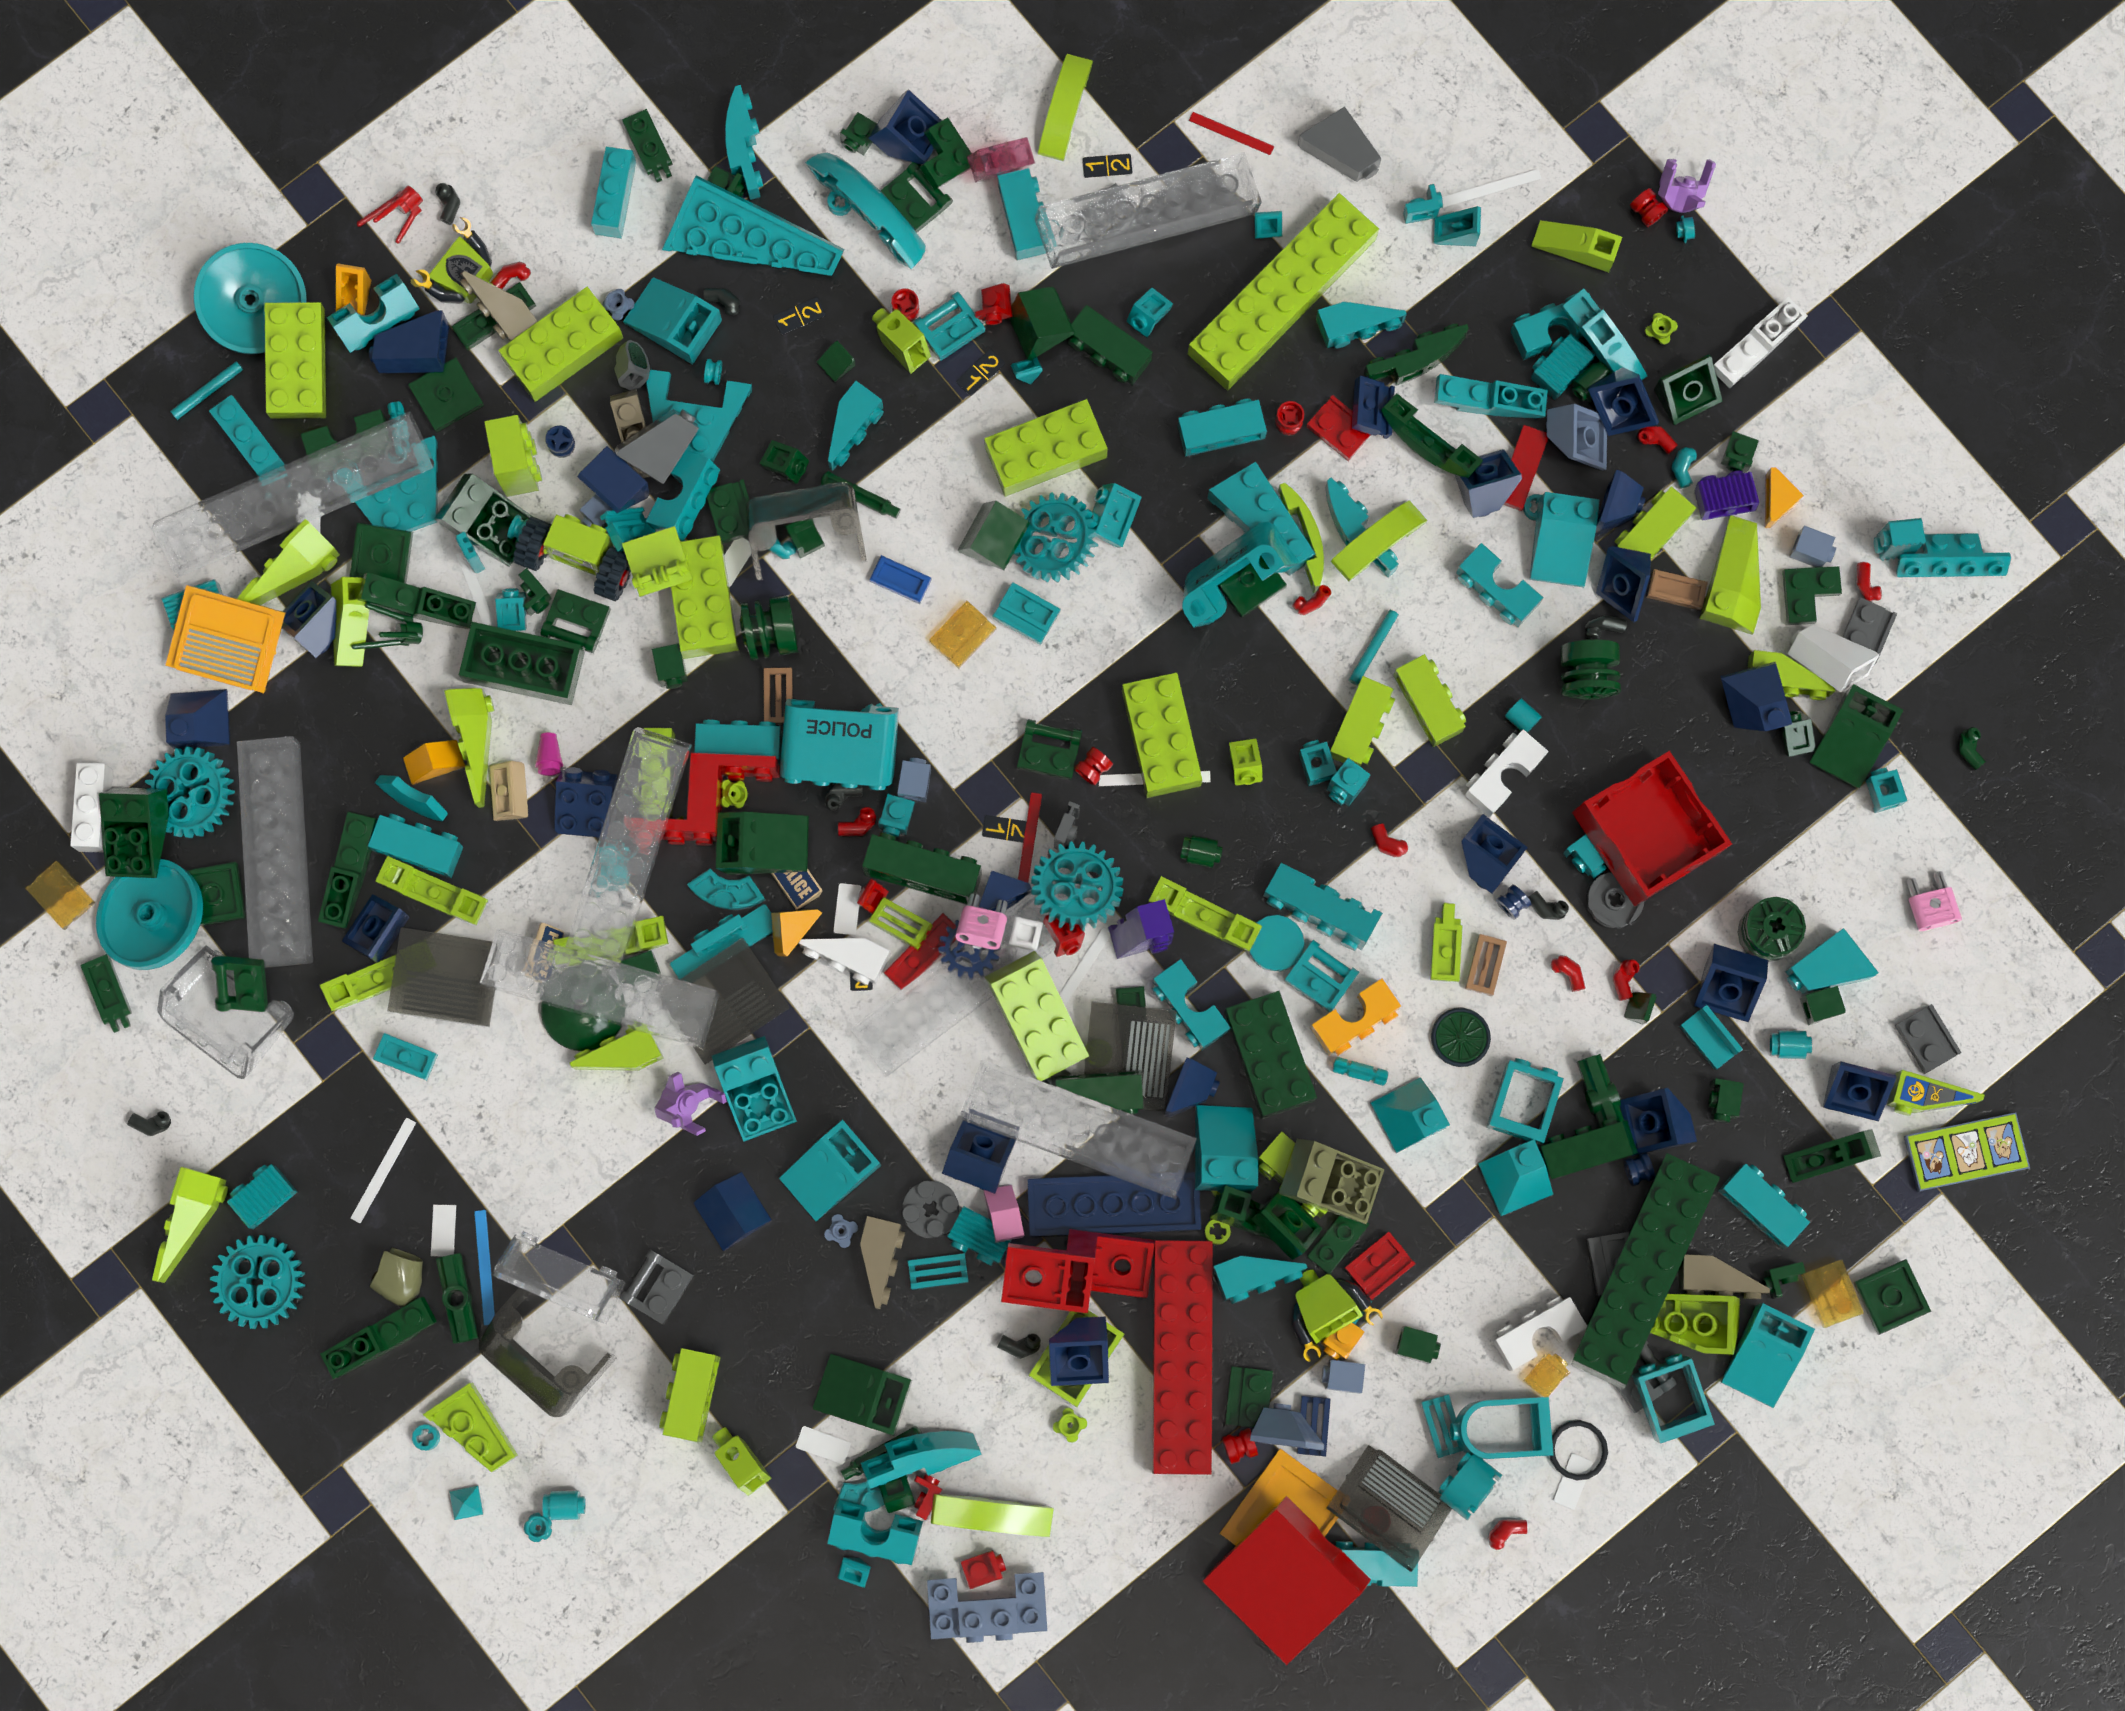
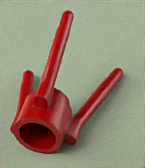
M407 185L393 198L358 221L357 226L360 227L372 219L374 223H377L395 208H398L403 214L410 212L408 219L395 240L399 244L415 217L422 211L419 205L423 202V199L411 186Z

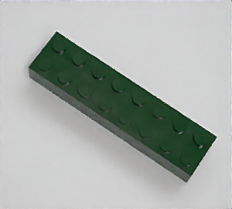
M1668 1153L1666 1154L1572 1360V1366L1623 1390L1625 1389L1720 1179L1719 1176Z

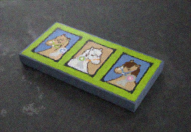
M2016 1113L1904 1136L1917 1192L2030 1168Z

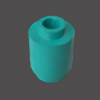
M1778 1030L1777 1033H1771L1770 1055L1777 1056L1780 1059H1806L1807 1053H1812V1037L1807 1036L1806 1031Z
M579 1490L551 1491L550 1494H544L542 1503L543 1517L550 1518L551 1520H579L580 1514H585L586 1511L585 1496H580Z

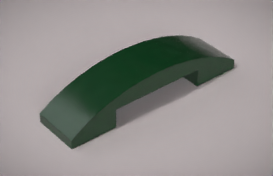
M1396 393L1382 408L1381 411L1396 434L1418 455L1442 470L1469 478L1483 462L1479 456L1463 444L1455 449L1416 419L1414 416L1418 409Z

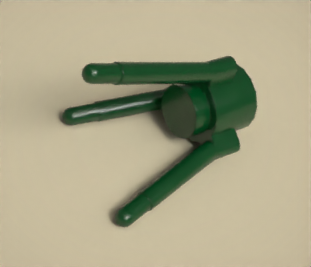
M366 603V608L400 620L402 623L396 625L395 632L379 633V637L396 638L395 640L353 644L351 647L355 650L420 644L423 637V626L420 622H413V616L402 615L380 606Z

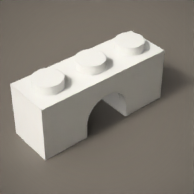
M1522 730L1518 736L1513 732L1503 743L1506 749L1500 756L1494 753L1484 764L1488 769L1481 776L1476 773L1466 784L1469 790L1465 796L1488 817H1491L1512 793L1503 785L1501 772L1508 768H1514L1527 777L1549 752L1525 730Z
M104 763L76 764L71 847L79 852H104L99 793L111 790L113 782V769Z
M1558 1296L1546 1303L1547 1310L1540 1314L1534 1310L1521 1317L1523 1323L1513 1328L1509 1324L1496 1332L1498 1338L1492 1341L1509 1371L1538 1356L1532 1345V1336L1537 1329L1547 1328L1554 1333L1558 1342H1563L1587 1328L1586 1323L1570 1297L1563 1300L1561 1296Z

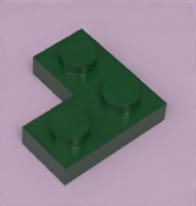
M948 117L924 132L938 155L919 168L934 191L978 164Z
M1840 566L1795 568L1782 571L1787 625L1815 624L1817 622L1815 597L1840 596L1842 594Z

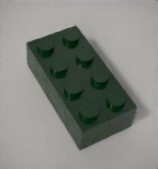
M471 622L458 675L464 683L572 705L585 652L579 644Z
M880 832L879 836L872 834L862 866L865 876L968 905L969 897L974 893L973 906L982 877L981 865L977 864L976 859L967 856H961V859L950 857V852L939 848H934L933 852L922 849V844L915 841L907 840L906 844L895 841V836Z
M1280 990L1225 1009L1224 1014L1227 1023L1231 1027L1230 1031L1261 1119L1314 1102L1317 1096Z

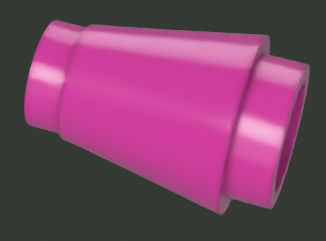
M547 732L540 735L535 767L538 768L540 775H558L563 767L557 734Z

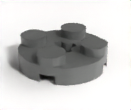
M1612 873L1599 876L1591 884L1587 893L1588 912L1591 913L1598 923L1609 928H1623L1634 922L1644 907V901L1634 907ZM1616 893H1619L1621 895L1620 900L1623 902L1622 906L1618 904L1615 907L1610 905L1609 894L1614 896Z
M923 1181L909 1190L903 1201V1217L907 1226L912 1232L923 1238H935L949 1233L959 1216V1202L955 1193L950 1187L938 1181ZM932 1202L937 1203L936 1209L939 1213L926 1217V1210L923 1206L926 1203L929 1205Z

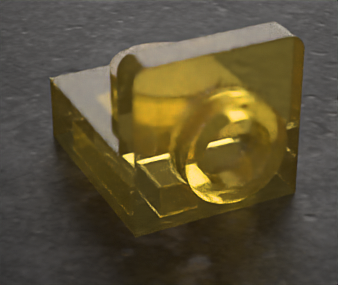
M1548 1353L1540 1359L1523 1381L1541 1397H1549L1560 1382L1571 1372L1566 1369L1568 1363L1556 1353L1553 1356Z

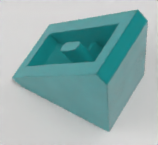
M1476 206L1435 217L1434 244L1476 247L1481 230V207Z

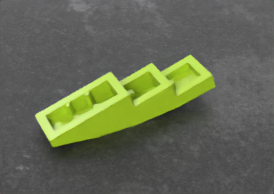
M934 1494L930 1523L988 1532L1050 1537L1054 1508L1050 1506L1026 1505L1019 1502L991 1500L983 1497Z

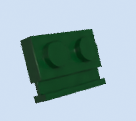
M744 479L733 484L729 483L711 488L707 495L717 534L720 536L722 544L758 533V527Z
M1231 1366L1225 1417L1226 1425L1255 1427L1263 1408H1269L1273 1371Z

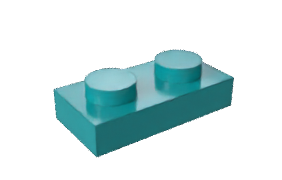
M384 1033L373 1060L427 1081L438 1054Z

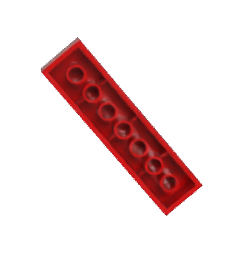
M1155 1241L1152 1474L1212 1475L1213 1241Z

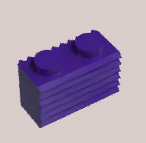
M1733 471L1726 477L1716 478L1714 475L1706 476L1697 482L1694 490L1702 521L1756 511L1759 505L1752 472Z

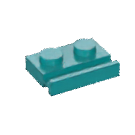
M643 507L625 509L619 513H616L614 510L606 511L600 516L601 520H605L608 525L605 528L617 552L624 551L622 543L655 533V530L645 522L647 518L643 515L645 511Z
M1012 582L999 607L994 612L993 619L1041 645L1060 614L1061 609Z

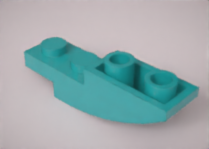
M738 85L734 88L727 111L726 149L731 173L735 176L737 173L743 175L751 200L760 197L759 187H763L759 170L754 172L752 163L756 162L752 146L757 145L755 135L760 133L756 118L750 119L748 110L753 109L749 94H743L741 85Z
M1584 288L1560 306L1593 348L1592 352L1612 373L1624 367L1639 374L1641 380L1647 377L1644 368L1623 335L1603 309L1600 310Z
M1439 374L1436 378L1434 403L1457 407L1456 411L1474 414L1544 418L1548 390L1502 381L1488 383Z
M1331 477L1327 480L1325 487L1327 503L1334 525L1347 546L1367 530L1364 526L1369 518L1367 515L1368 510L1360 501L1357 500L1355 502L1348 495L1349 490L1341 481L1336 482ZM1388 549L1373 561L1388 578L1397 570L1399 565L1397 562L1398 558L1391 549Z
M939 1431L916 1434L885 1444L887 1453L864 1461L861 1465L871 1489L904 1475L912 1474L922 1468H925L929 1476L982 1454L973 1433Z

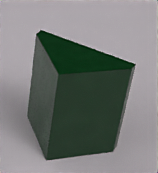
M1054 287L1018 292L1011 307L1012 317L1009 319L1027 360H1033L1075 334Z
M1709 354L1661 377L1654 388L1657 397L1674 425L1722 402L1712 357Z
M996 500L983 503L957 551L1005 570L1030 522Z
M1279 1190L1251 1220L1293 1260L1309 1248L1323 1228L1294 1199L1279 1194Z

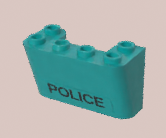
M1270 522L1259 523L1187 574L1182 609L1194 628L1209 625L1225 613L1227 602L1217 586L1248 564H1252L1261 580L1264 581L1275 572L1284 573L1300 563L1274 524ZM1260 556H1262L1270 569H1264L1260 566Z
M786 700L779 772L780 777L785 778V782L797 784L801 783L802 780L813 781V784L818 786L841 783V786L845 788H856L858 785H866L872 790H885L886 786L892 784L895 773L899 708L871 706L869 712L814 708L815 701Z

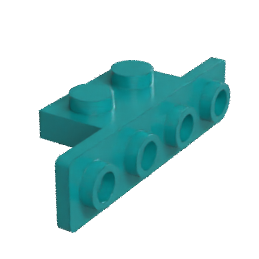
M1978 533L1925 534L1926 542L1922 545L1924 554H1901L1896 570L1897 577L2006 576L2011 562V554L2009 552L1983 553Z
M762 905L743 918L739 914L735 917L732 914L728 915L718 922L719 927L711 932L707 929L694 937L695 942L691 943L693 949L670 963L682 985L688 986L773 933L772 916L768 907Z

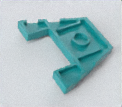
M650 370L649 379L646 382L653 422L672 409L679 413L682 409L696 417L694 422L697 423L699 429L686 450L707 457L714 462L729 434L734 420L740 414L747 396L749 397L752 391V385L727 381L722 408L667 400L671 379L670 372Z
M435 436L411 444L420 468L419 471L368 489L365 488L356 463L332 471L333 475L372 525L415 531L438 523L434 520L438 514V442Z

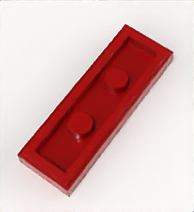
M1523 425L1511 458L1521 473L1522 480L1504 503L1505 506L1519 511L1523 510L1548 440L1546 432Z
M944 913L932 923L933 927L930 931H927V936L925 940L921 941V946L918 950L909 946L884 972L903 993L942 955L939 953L938 948L945 946L940 941V937L949 936L946 927H951L953 930L956 928V925Z

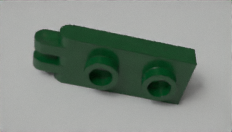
M642 110L622 119L647 175L653 174L657 183L661 182L662 178L659 171L663 169L667 178L672 177L669 166L673 165L648 110Z
M105 954L81 964L80 966L104 1025L110 1024L114 1033L120 1031L118 1019L121 1020L125 1029L130 1027L128 1015L132 1014V1011L110 956Z
M1339 1216L1307 1258L1325 1273L1331 1274L1370 1223L1363 1224Z

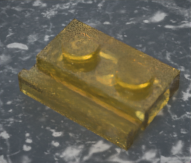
M966 601L929 639V643L959 669L997 628L971 603Z
M55 861L35 879V882L26 887L27 891L64 930L96 903L58 861Z
M1842 1259L1801 1274L1823 1328L1864 1314Z

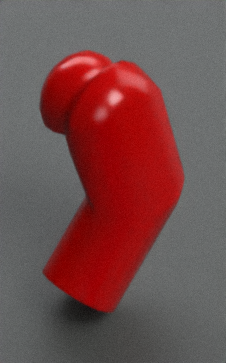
M1384 823L1371 827L1376 845L1381 853L1392 857H1401L1408 852L1406 841H1399L1388 837Z
M1560 955L1551 961V968L1555 973L1563 972L1569 977L1572 992L1586 989L1582 970L1578 963L1565 955Z
M1634 959L1621 962L1613 974V982L1619 1001L1633 997L1629 982L1638 973L1640 968L1638 962Z
M1500 1520L1489 1532L1490 1547L1495 1550L1503 1549L1505 1546L1504 1542L1507 1541L1511 1534H1527V1520Z

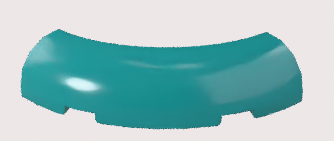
M828 152L817 154L805 162L819 183L826 186L836 195H841L864 221H867L874 230L881 231L878 234L879 238L899 263L912 269L922 259L926 249L923 240L889 199L856 168L839 156Z

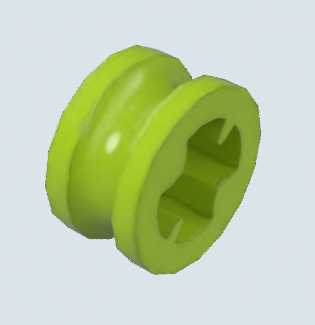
M1211 1220L1205 1227L1204 1233L1208 1241H1213L1214 1245H1220L1228 1240L1231 1230L1229 1225ZM1214 1224H1220V1228L1226 1231L1225 1236L1222 1234V1239L1216 1240L1215 1235L1209 1232L1210 1228L1214 1229Z

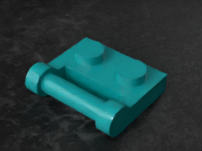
M958 291L951 295L950 300L923 318L918 317L912 321L924 334L926 342L940 361L985 332L984 325L979 319L975 318V313ZM956 308L960 309L961 312L932 332L928 328Z
M1313 940L1284 981L1330 1013L1357 977L1359 971L1353 967L1352 969L1348 968L1319 947L1320 944ZM1312 956L1345 979L1341 984L1308 962Z

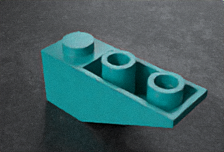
M1341 302L1319 309L1316 320L1326 347L1335 346L1337 349L1347 346L1351 340L1361 338V340L1369 339L1375 336L1376 332L1384 329L1386 331L1396 330L1402 326L1407 314L1405 310Z
M857 381L853 383L838 404L828 457L829 469L832 471L837 465L841 467L850 455L848 451L854 444L859 445L867 434L865 430L871 423L876 424L884 412L882 410V399Z

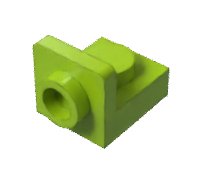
M1257 739L1230 742L1229 750L1234 770L1235 785H1251L1261 782L1263 780L1262 763Z

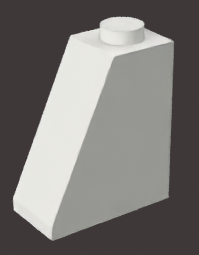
M1811 625L1804 630L1799 629L1790 641L1792 646L1788 652V655L1839 692L1867 677L1879 657L1877 652L1815 625Z

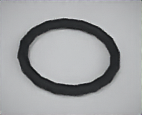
M1581 1420L1569 1421L1558 1427L1552 1435L1553 1455L1550 1456V1460L1555 1469L1566 1478L1576 1481L1587 1480L1599 1474L1605 1466L1608 1457L1607 1441L1602 1432L1593 1424ZM1581 1426L1588 1428L1597 1435L1601 1442V1460L1596 1468L1587 1474L1577 1475L1570 1473L1561 1467L1556 1459L1555 1445L1557 1438L1570 1427Z

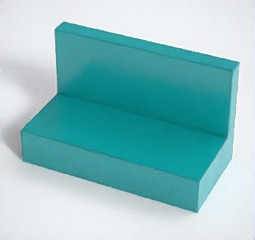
M1707 1005L1679 1026L1714 1070H1717L1743 1050Z

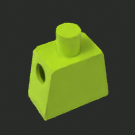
M881 308L873 315L872 320L877 324L876 328L881 342L910 374L931 357L924 334L899 310H894L889 314L884 308Z
M724 1427L712 1436V1439L719 1447L714 1452L715 1456L738 1489L746 1495H751L772 1479L746 1442L738 1435L732 1437L727 1428ZM739 1453L737 1459L733 1460L734 1456Z

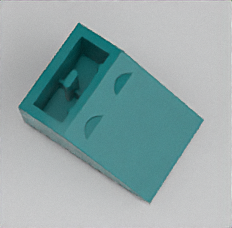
M653 277L623 323L693 365L721 323L722 318L719 309L696 295Z
M765 1036L712 1055L714 1068L743 1142L797 1122Z
M842 1120L817 1141L779 1179L817 1222L881 1167V1164Z
M1239 1256L1214 1266L1213 1275L1223 1301L1230 1299L1231 1304L1247 1299L1249 1297L1248 1292L1257 1289L1258 1294L1276 1287V1281L1283 1279L1285 1284L1300 1279L1303 1277L1302 1271L1307 1269V1265L1304 1263Z
M1764 1303L1757 1304L1721 1383L1774 1408L1801 1361L1815 1328Z

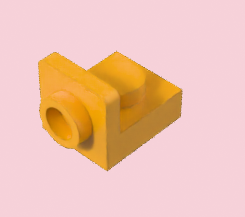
M1350 1323L1321 1342L1326 1347L1324 1352L1336 1361L1339 1358L1346 1360L1365 1331Z

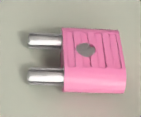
M1942 871L1933 874L1938 888L1935 891L1921 894L1916 878H1910L1906 881L1911 895L1908 900L1919 931L1942 928V926L1954 924L1962 920L1952 887L1947 886Z
M973 893L969 897L968 905L962 909L955 937L959 942L973 945V948L998 949L1000 948L1007 922L1005 915L1007 902L1004 900L1001 913L1002 900L998 901L996 911L978 908L980 897L976 894L972 906Z

